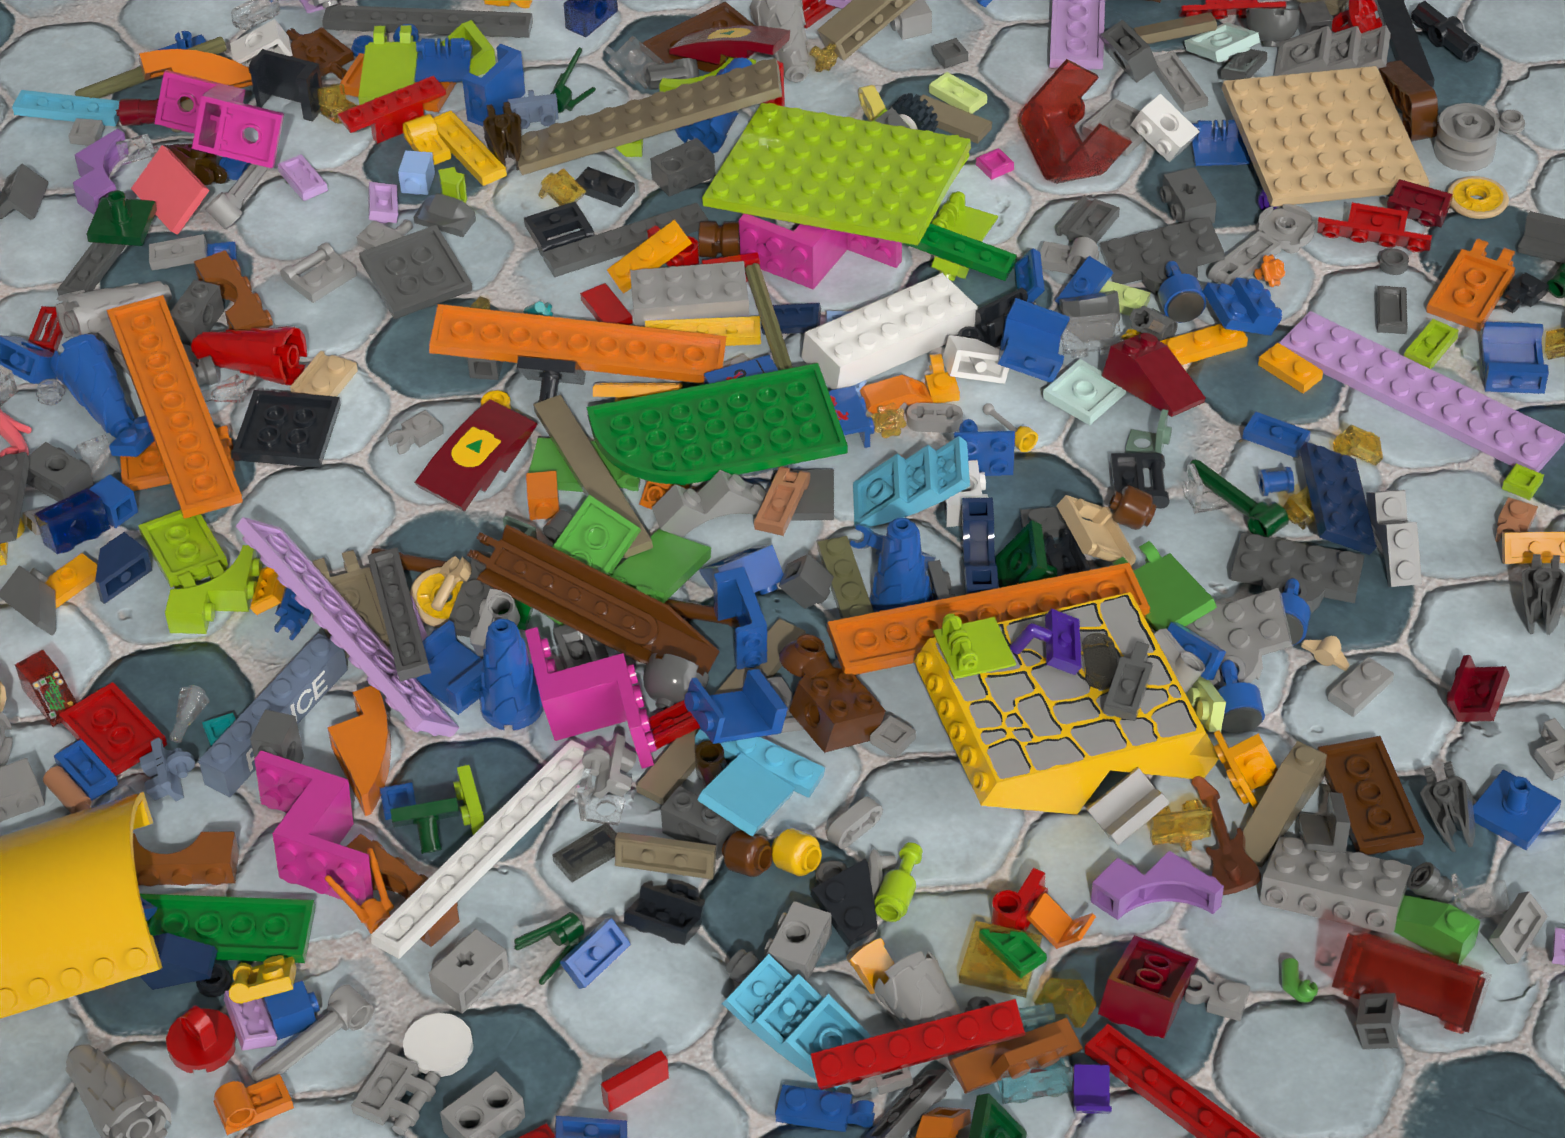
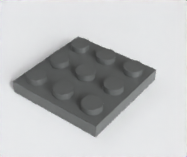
M437 225L359 252V259L394 320L472 291L470 279Z

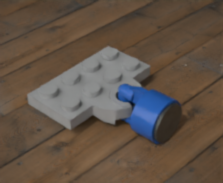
M1279 588L1218 605L1214 610L1186 626L1189 630L1226 651L1214 680H1210L1226 701L1222 730L1226 732H1247L1255 729L1263 722L1265 712L1259 688L1251 684L1254 679L1259 680L1263 669L1262 655L1293 647L1282 594Z

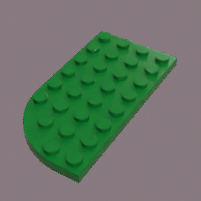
M819 363L586 407L595 443L606 459L620 470L634 477L656 483L686 485L711 480L719 470L731 475H739L848 453V445Z

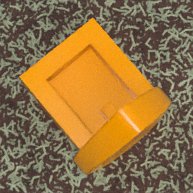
M882 938L855 948L846 957L870 994L875 993L874 988L879 978L884 985L886 984L889 977L885 971L895 964L883 946L885 943Z

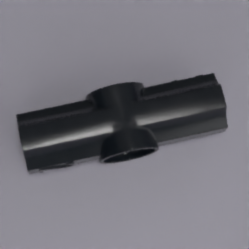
M1426 1L1419 3L1412 11L1411 19L1428 32L1429 40L1435 47H1447L1466 63L1474 60L1475 56L1480 52L1481 44L1464 32L1463 25L1457 17H1445Z

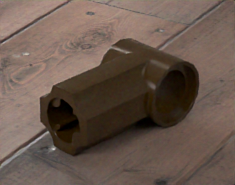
M711 740L699 743L696 747V774L702 780L704 787H706L728 765L724 758V749L720 743L713 744Z

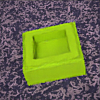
M1516 463L1503 481L1502 489L1530 501L1542 484L1544 475Z

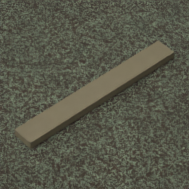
M558 395L533 404L535 414L587 497L591 495L641 529V532L623 557L628 558L652 549L653 544L650 536L562 396Z
M778 619L767 632V662L754 668L739 670L736 668L714 695L742 691L748 670L759 669L765 678H772L782 667L779 660L781 650L788 643L806 634V631L782 619ZM701 728L673 741L655 762L654 766L637 783V793L664 805L678 786H681L696 768L695 749L698 745L695 744V736Z

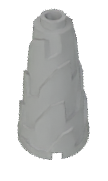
M752 0L750 13L756 26L790 30L789 41L772 56L777 61L783 63L785 78L796 83L803 81L809 74V56L806 46L808 41L804 28L806 22L802 0Z
M160 281L144 284L133 283L87 292L81 290L58 296L56 300L63 302L56 304V312L65 338L93 334L100 341L98 332L111 325L107 313L108 309L161 295L164 296L168 306V301L172 299V295L168 285Z
M920 951L892 965L885 971L889 977L886 984L884 985L879 978L874 988V992L880 1002L906 1028L961 1013L958 1003L945 981L938 961L929 951H927L926 957ZM977 1049L936 1060L944 1065L958 1081L949 1062L951 1059L976 1051Z
M87 1044L76 1046L70 1050L66 1061V1072L78 1089L81 1100L87 1108L93 1125L101 1138L166 1137L168 1132L164 1125L166 1120L171 1124V1112L159 1096L153 1095L134 1077L128 1075L115 1062L113 1063L98 1048L95 1050L94 1047Z

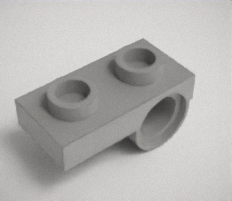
M1088 237L1076 238L1072 246L1044 241L1040 250L1042 269L1073 275L1076 274L1088 256L1097 261L1099 259L1098 246L1094 240Z
M490 588L487 599H483L480 605L478 626H474L471 631L470 644L473 646L476 655L480 658H483V649H486L488 626L498 619H508L514 622L516 626L520 622V614L514 599L508 593L502 592V590ZM509 609L505 614L498 615L501 610Z

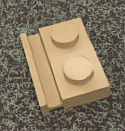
M320 351L291 385V393L337 397L357 373V363L335 355L329 357L323 351Z

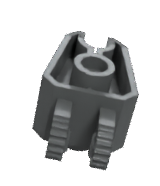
M1533 554L1532 567H1528L1521 573L1525 621L1530 634H1534L1536 620L1542 618V609L1543 618L1546 619V634L1550 635L1558 625L1565 602V573L1560 569L1561 555H1553L1551 568H1542L1541 555Z
M1449 761L1444 763V772L1448 779L1437 782L1436 774L1431 767L1424 769L1428 785L1424 786L1420 795L1443 842L1450 851L1456 852L1453 835L1457 832L1456 826L1458 831H1463L1468 847L1473 846L1476 831L1472 794L1466 780L1456 776L1453 764Z

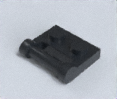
M575 201L524 217L525 227L536 243L542 257L545 251L595 236L592 226ZM576 229H580L579 231H576V232H573V233H570V234H567V235H563V236H560V237H557V238H554V239H551V240H548V241H547L548 238H551V237H554V236H557V235H560V234H563V233H567V232H570V231H573V230H576Z
M1111 453L1113 493L1115 491L1121 492L1125 486H1133L1152 495L1153 504H1156V508L1162 509L1167 507L1170 500L1169 493L1165 491L1163 469L1165 468L1164 455L1161 453ZM1143 468L1151 470L1153 490H1145Z

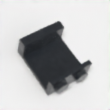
M262 49L251 60L249 73L252 78L253 94L255 95L257 107L262 108L272 95L301 103L303 119L313 122L326 106L318 63Z

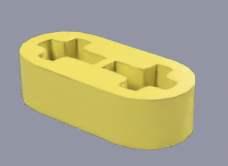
M874 85L859 87L858 94L861 107L871 122L886 107Z

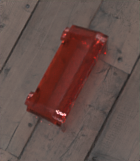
M1068 59L1061 64L1028 101L1018 116V125L1043 177L1055 184L1102 175L1132 143L1130 138L1101 123L1082 142L1075 128V125L1085 114V103L1082 96L1099 77L1097 74Z
M1354 931L1347 935L1332 987L1337 989L1343 987L1342 994L1359 1000L1360 994L1395 993L1398 1004L1438 1017L1445 1022L1443 1028L1464 1034V1032H1471L1474 1028L1492 974L1370 933Z

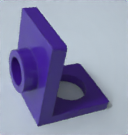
M1075 1064L1074 1113L1110 1114L1112 1112V1106H1110V1066Z

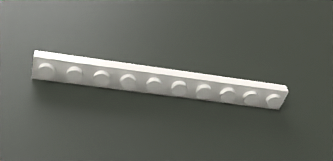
M573 740L566 744L371 934V944L400 959L590 771L582 763L583 754L589 748Z

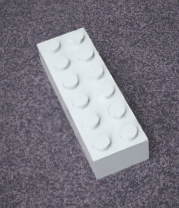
M941 273L805 332L801 358L808 365L819 363L825 382L833 390L850 387L947 344L949 335L957 336L964 327H974L978 306Z

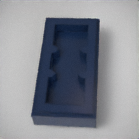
M820 303L773 305L782 334L805 333L820 326L822 309ZM761 324V331L763 335H766L763 325Z

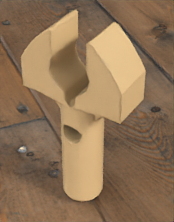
M454 556L442 566L439 573L445 579L431 603V607L434 610L441 611L457 582L469 579L471 564L462 557L459 560Z

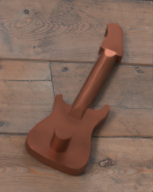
M1194 777L1192 785L1198 791L1202 804L1206 806L1219 845V849L1216 850L1207 847L1206 853L1214 864L1212 876L1224 886L1223 895L1234 894L1257 885L1261 881V873L1255 862L1245 852L1246 839L1242 829L1237 828L1236 837L1232 840L1230 839L1218 803V799H1220L1219 792L1203 777Z

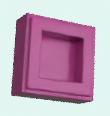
M999 148L976 158V166L991 180L1014 170V162Z

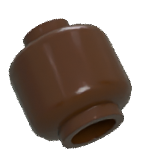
M1128 485L1121 492L1115 491L1113 493L1108 508L1113 509L1112 518L1115 522L1133 530H1139L1141 527H1147L1150 524L1156 511V504H1153L1152 495Z
M742 830L736 831L724 842L722 847L724 863L728 870L749 877L761 875L769 869L773 861L770 842L765 836L755 834L752 837Z

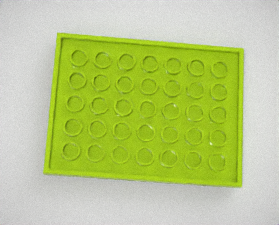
M761 103L702 197L703 206L918 246L971 149V139L962 138L957 135L934 133L928 130L910 129L905 126L887 125L877 121L870 122L852 117L830 115L825 112L818 113L800 108L778 106L773 103Z

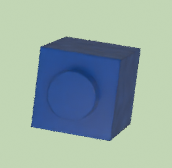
M110 474L87 490L92 512L115 529L138 513L134 492Z
M303 981L294 983L293 990L264 997L267 1011L278 1037L277 1040L305 1031L316 1022L314 1013L320 1011L314 991L307 993Z

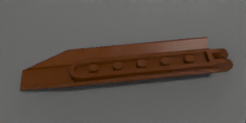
M507 524L500 541L479 532L477 536L479 542L495 549L490 558L472 549L467 554L468 557L486 567L477 577V580L494 589L508 593L512 598L620 653H624V655L640 663L647 664L649 657L654 653H657L656 659H662L664 653L671 654L698 665L697 672L703 676L704 672L709 673L720 653L716 647L670 606Z

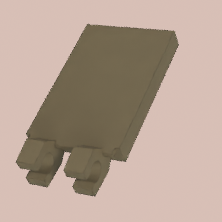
M354 550L342 553L346 573L330 577L324 558L312 561L313 565L387 647L390 646L373 576L369 567L360 569ZM324 629L326 637L330 639L332 635L327 629ZM344 650L345 658H349L350 655Z

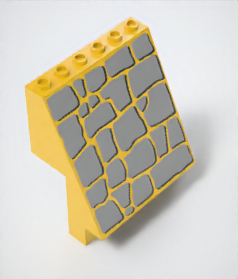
M1131 592L1055 609L1080 621L1082 668L1076 675L1047 665L1046 642L1033 638L1020 654H1015L1011 651L1017 663L1016 666L954 679L935 637L927 640L914 660L981 806L1077 815L1110 770L1132 772L1135 768L1139 767L1144 774L1187 779H1193L1196 776L1205 778L1219 760L1213 744ZM1049 611L999 622L998 625L1009 648L1011 643L1028 624L1034 623L1045 628V615ZM1139 641L1149 644L1147 662L1153 663V668L1136 721L1104 714V704L1120 658L1124 656L1131 657L1136 642Z

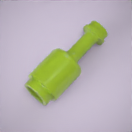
M908 842L901 848L899 856L902 861L899 868L886 873L876 896V914L885 921H899L901 917L906 915L916 890V881L911 876L914 865L921 862L923 853L922 848L916 843Z

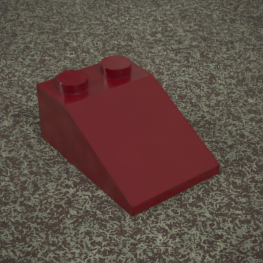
M1141 333L1110 347L1102 377L1158 410H1168L1170 417L1205 402L1206 397L1169 347L1158 341L1157 337L1153 334Z
M1134 935L1108 978L1098 1015L1108 1018L1109 1021L1115 1024H1125L1139 1029L1147 1036L1164 1039L1174 1021L1199 959Z

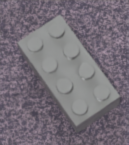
M744 261L630 270L635 326L645 327V321L749 317V298Z

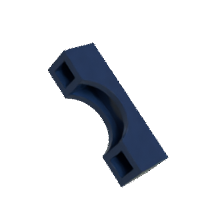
M993 497L962 498L961 525L965 595L997 589L998 573L997 566H995Z

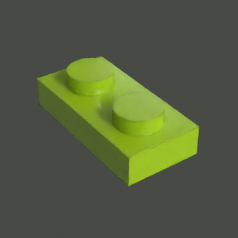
M1432 319L1406 349L1404 357L1432 369L1456 341L1459 330Z
M470 765L457 767L459 781L453 782L457 801L463 800L465 805L460 806L463 825H470L474 835L485 823Z

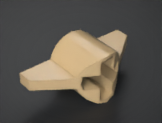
M1329 636L1323 640H1304L1301 645L1302 648L1313 653L1317 662L1324 666L1335 665L1347 671L1350 665L1341 651L1340 640L1335 636Z

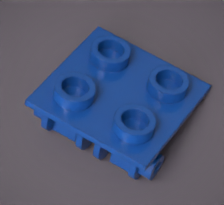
M422 38L421 41L416 42L418 59L415 82L434 76L439 82H461L462 78L469 73L472 54L470 40L451 38L449 42V38H445V46H442L441 38L437 39V46L435 39Z
M1197 120V123H1192L1200 131L1192 141L1195 166L1247 165L1251 163L1250 156L1235 120H1228L1227 127L1226 120H1222L1220 128H1218L1217 120L1213 121V128L1212 121Z
M964 420L960 424L959 432H954V439L960 436L967 442L968 461L978 460L979 472H985V476L1013 475L1015 431L978 432V427L973 420Z

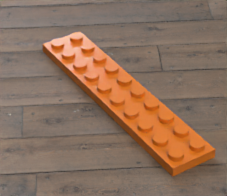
M161 295L108 309L109 321L183 518L242 503L240 489L164 296Z
M438 304L429 344V353L517 363L518 356L575 361L581 367V370L704 384V373L723 368L727 336Z
M1124 563L827 622V631L842 671L845 674L857 675L914 663L915 658L927 640L935 637L933 630L942 628L943 618L947 614H955V616L960 617L962 624L995 617L997 623L1050 611L1051 608L1055 610L1128 592L1132 593L1144 617L1150 613V606L1130 563Z

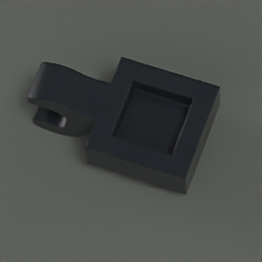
M1525 272L1509 285L1505 296L1509 298V301L1503 305V308L1514 313L1522 304L1532 307L1548 293L1549 285Z

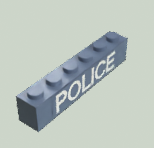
M317 633L198 760L204 785L231 797L256 770L250 738L264 710L294 715L298 725L348 670L344 649L335 645L331 639Z

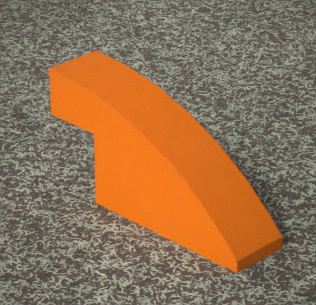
M185 49L155 50L139 53V63L145 80L161 77L164 71L169 70L237 88L253 85L248 67L216 54ZM183 96L180 102L189 99V97Z
M373 686L352 692L357 717L327 727L331 748L365 816L372 814L381 797L380 788L385 787L391 760V738L384 701L380 691Z

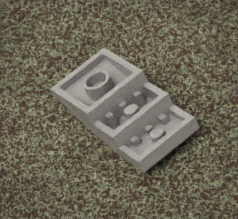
M1329 26L1286 41H1280L1274 76L1377 66L1378 69L1386 67L1391 33L1387 26L1364 33L1360 32L1358 26H1354L1332 34Z

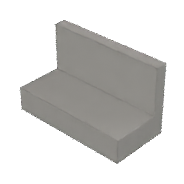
M1137 767L1091 804L1087 810L1106 835L1117 845H1120L1170 802Z

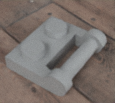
M327 242L318 246L316 252L295 265H287L280 270L283 280L312 303L357 276L356 267L334 252L331 245ZM326 261L302 277L298 276L319 262Z

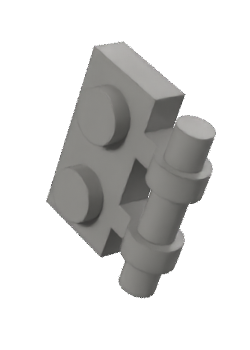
M387 1052L352 1103V1112L384 1126L390 1115L398 1119L392 1126L393 1131L399 1135H404L409 1126H414L420 1118L419 1111L425 1102H430L435 1095V1087L440 1081V1077L434 1072H428L423 1080L417 1078L416 1076L419 1073L417 1063ZM406 1091L414 1094L408 1104L400 1102Z

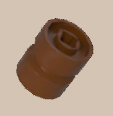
M700 221L699 256L716 258L718 254H722L723 257L740 255L739 222H724L722 226H719L716 221Z

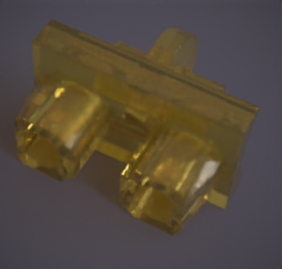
M1198 799L1186 801L1182 804V811L1171 813L1169 806L1164 807L1151 818L1150 840L1152 845L1180 843L1183 852L1191 851L1192 841L1211 837L1210 822L1212 811L1210 807L1203 808Z

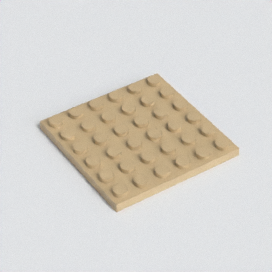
M1377 66L1223 81L1222 91L1270 206L1276 207L1283 206V204L1295 205L1390 195L1394 193L1399 179L1429 187L1428 177Z

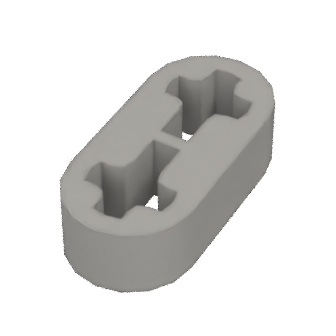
M915 403L907 409V426L913 431L953 433L959 431L960 424L963 423V411L955 404Z
M870 797L862 798L831 824L827 831V839L840 849L847 848L879 821L883 812L882 806Z

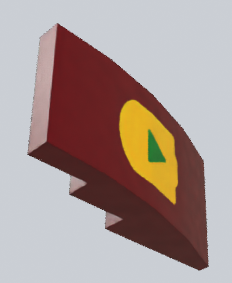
M742 25L710 28L687 34L670 48L669 54L719 65L729 56L748 59L755 52L774 55L789 41L790 30L767 26Z
M489 399L448 438L414 483L418 488L465 512L479 490L486 492L499 471L506 473L538 424Z

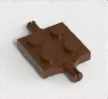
M322 27L304 35L299 34L294 28L287 30L286 34L292 40L290 45L293 56L291 57L318 63L321 77L328 73H333L341 80L344 78L347 70L342 68V66L354 60L352 50Z

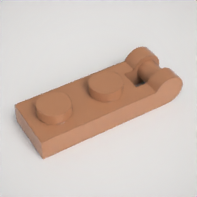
M779 467L754 520L755 530L784 536L803 492L809 486L810 472L801 470L797 473L790 471L788 467Z

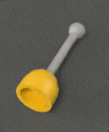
M987 403L983 406V412L986 415H992L1007 429L1015 431L1016 448L1021 452H1028L1034 448L1038 441V434L1027 426L1016 428L998 414L992 404Z

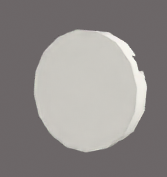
M445 1013L425 1015L415 1021L406 1031L403 1040L405 1058L418 1064L419 1074H421L420 1072L425 1074L434 1072L439 1077L452 1075L462 1069L468 1062V1057L474 1047L471 1031L466 1023L452 1014Z

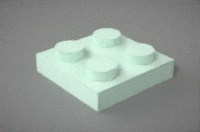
M1226 22L1217 26L1215 31L1201 33L1184 42L1186 51L1197 54L1200 57H1206L1214 62H1223L1235 53L1248 51L1251 46L1260 43L1258 32Z
M1079 359L1044 389L1043 399L1086 424L1091 425L1126 394V390L1102 377L1103 372Z

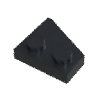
M866 859L812 888L810 895L822 911L831 913L832 925L848 947L876 932L878 924L869 866Z

